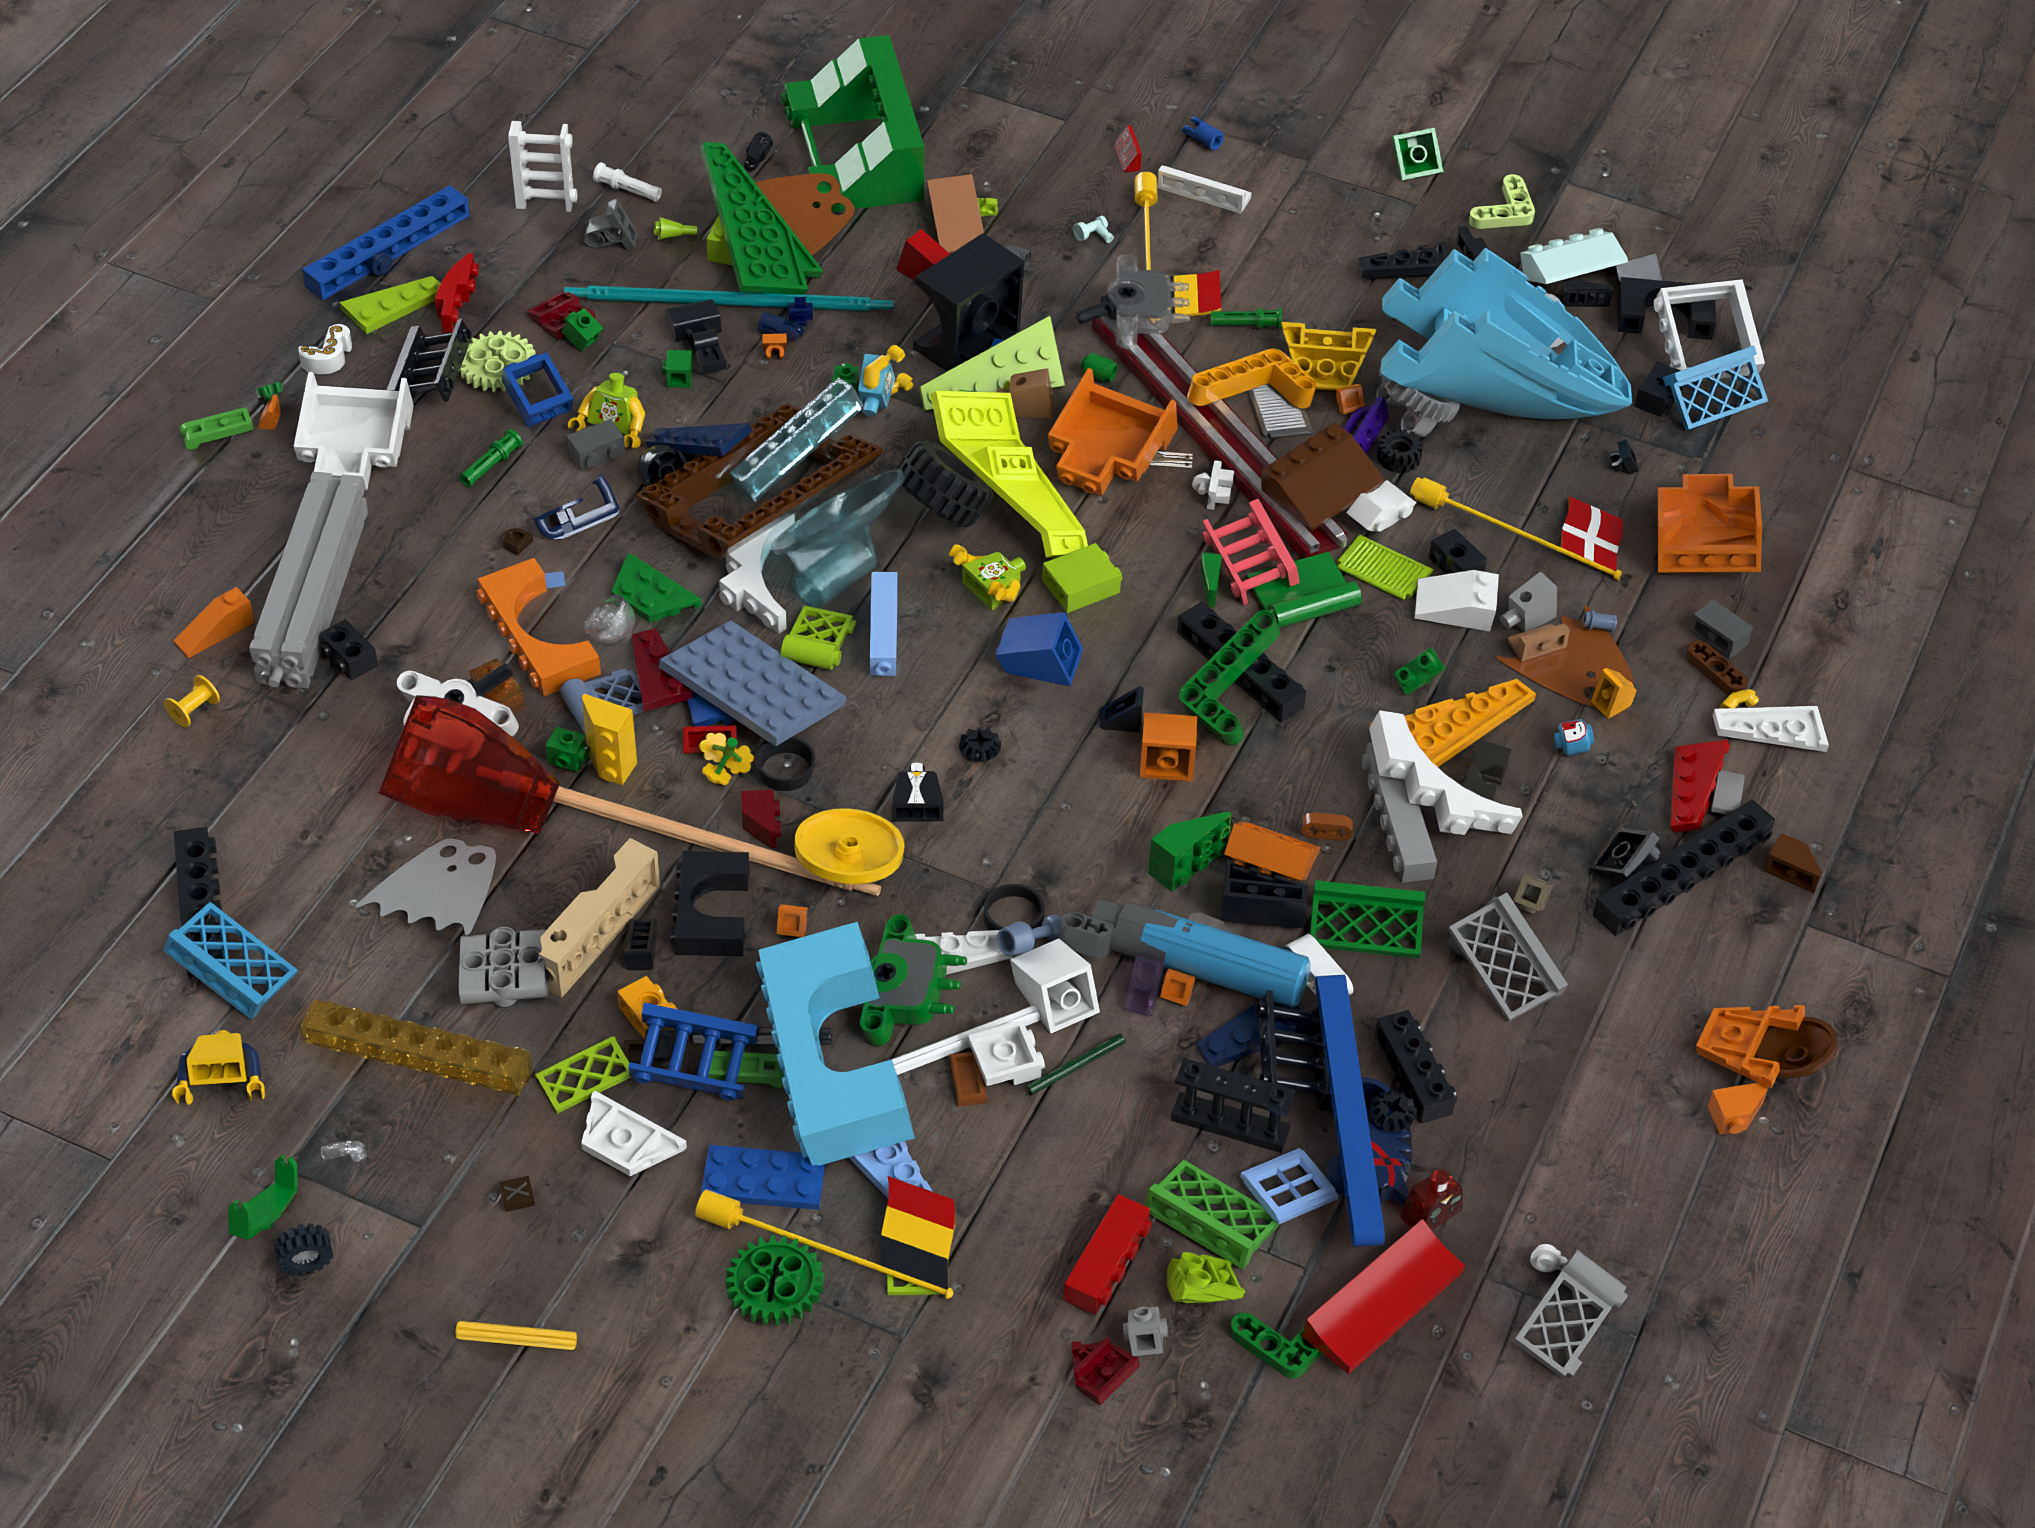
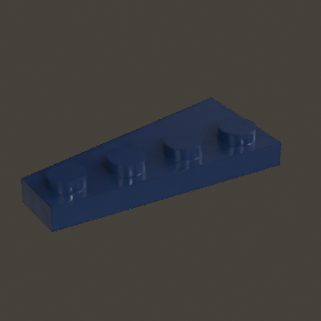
M749 423L659 428L645 442L647 448L655 445H668L682 453L724 456L750 434L752 430Z
M1273 1003L1274 1006L1289 1008L1283 1005ZM1256 1004L1197 1042V1050L1207 1065L1219 1067L1260 1051L1259 1018L1255 1016ZM1297 1005L1296 1007H1294V1008H1290V1009L1300 1010V1008L1298 1007V1005ZM1274 1017L1275 1029L1307 1034L1311 1031L1309 1023ZM1276 1041V1045L1283 1043L1281 1041Z

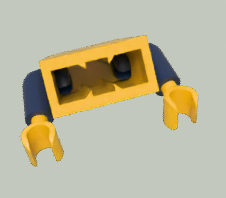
M220 1030L214 1035L199 1036L194 1046L181 1054L179 1058L177 1073L179 1085L172 1091V1096L177 1105L179 1104V1098L186 1094L185 1100L187 1104L190 1105L192 1103L193 1095L188 1088V1083L190 1085L246 1082L247 1079H250L247 1085L248 1099L252 1101L251 1092L254 1090H260L262 1099H264L265 1088L264 1084L259 1081L261 1070L257 1051L248 1043H242L241 1034Z

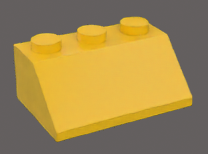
M583 694L582 706L587 747L590 748L589 756L598 777L608 782L623 785L637 764L633 710Z

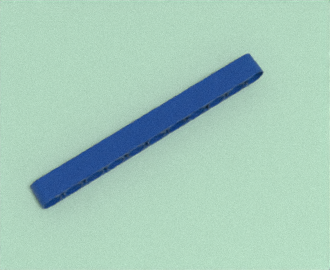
M1316 976V996L1353 1247L1384 1245V1224L1346 976Z

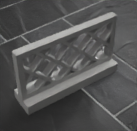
M1507 892L1499 896L1495 902L1448 928L1508 1022L1552 997L1555 999L1566 990L1567 982ZM1494 911L1500 920L1498 928L1482 924L1484 915ZM1464 926L1476 928L1475 940L1464 939L1458 930ZM1480 930L1496 934L1494 946L1478 942ZM1500 935L1510 937L1515 943L1513 951L1497 947ZM1476 948L1492 952L1490 964L1477 960L1475 957ZM1496 953L1511 957L1509 969L1493 965ZM1515 958L1527 961L1530 966L1528 974L1512 970ZM1491 971L1507 975L1505 987L1492 983L1490 980ZM1511 976L1527 980L1524 992L1508 989ZM1530 981L1542 984L1547 993L1541 996L1528 994ZM1507 994L1523 998L1521 1007L1511 1012L1505 1003ZM1526 999L1531 1000V1002L1525 1004Z

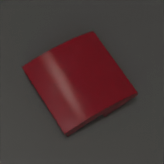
M564 290L527 310L529 317L539 327L558 340L565 336L561 332L566 324L564 320L573 311L578 313L585 308L596 319L594 310L580 305L578 296L570 292L564 293Z

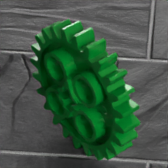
M771 1235L770 1241L767 1243L761 1237L758 1239L759 1245L757 1246L748 1242L747 1252L738 1249V1258H731V1267L726 1269L727 1278L725 1282L728 1299H732L734 1309L740 1308L742 1317L751 1313L752 1323L760 1317L763 1319V1326H766L771 1319L774 1320L776 1327H778L780 1319H785L788 1324H791V1316L795 1315L801 1320L803 1319L802 1310L812 1312V1303H819V1294L823 1293L824 1272H822V1263L817 1262L816 1252L809 1254L807 1244L798 1248V1239L793 1240L789 1244L787 1243L786 1236H783L780 1242H776L774 1235ZM778 1259H782L779 1265V1276L775 1280L773 1300L768 1302L771 1295V1285L775 1279L776 1263ZM761 1264H767V1266H765V1267H761V1266H759V1265H761ZM753 1290H762L760 1292H753ZM789 1294L791 1296L783 1297L782 1295Z

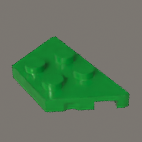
M631 553L627 554L611 591L612 599L649 623L666 616L671 617L680 614V609L693 605L694 609H698L702 606L701 598Z

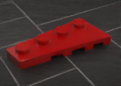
M1728 739L1675 746L1671 828L1673 833L1700 830L1709 806L1708 798L1710 793L1714 792L1716 786L1715 779L1718 772L1722 770L1724 764L1723 757L1730 748Z

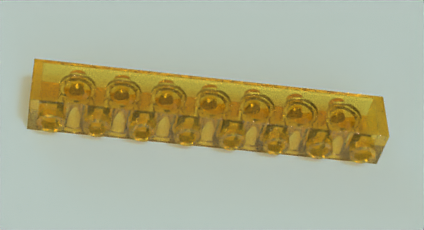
M314 999L301 1024L304 1043L518 1096H521L533 1069L531 1053L522 1048L508 1047L494 1041L472 1038L466 1034H455L437 1027L422 1026L413 1021H402L390 1018L384 1014L377 1015L365 1012L359 1008L337 1005L331 1001L324 1002Z

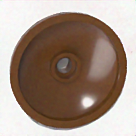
M1804 1017L1798 1031L1768 1026L1754 1058L1779 1062L1780 1071L1777 1078H1800L1819 1071L1833 1059L1838 1049V1037L1834 1028L1827 1022L1818 1018Z

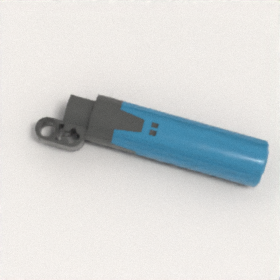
M1100 899L1094 908L1092 916L1078 912H1068L1061 918L1059 939L1076 952L1100 958L1107 956L1111 949L1166 969L1170 968L1194 976L1197 979L1260 999L1264 997L1267 990L1273 991V1003L1289 1008H1294L1299 1004L1309 979L1311 962L1307 956L1132 902H1127L1124 906Z

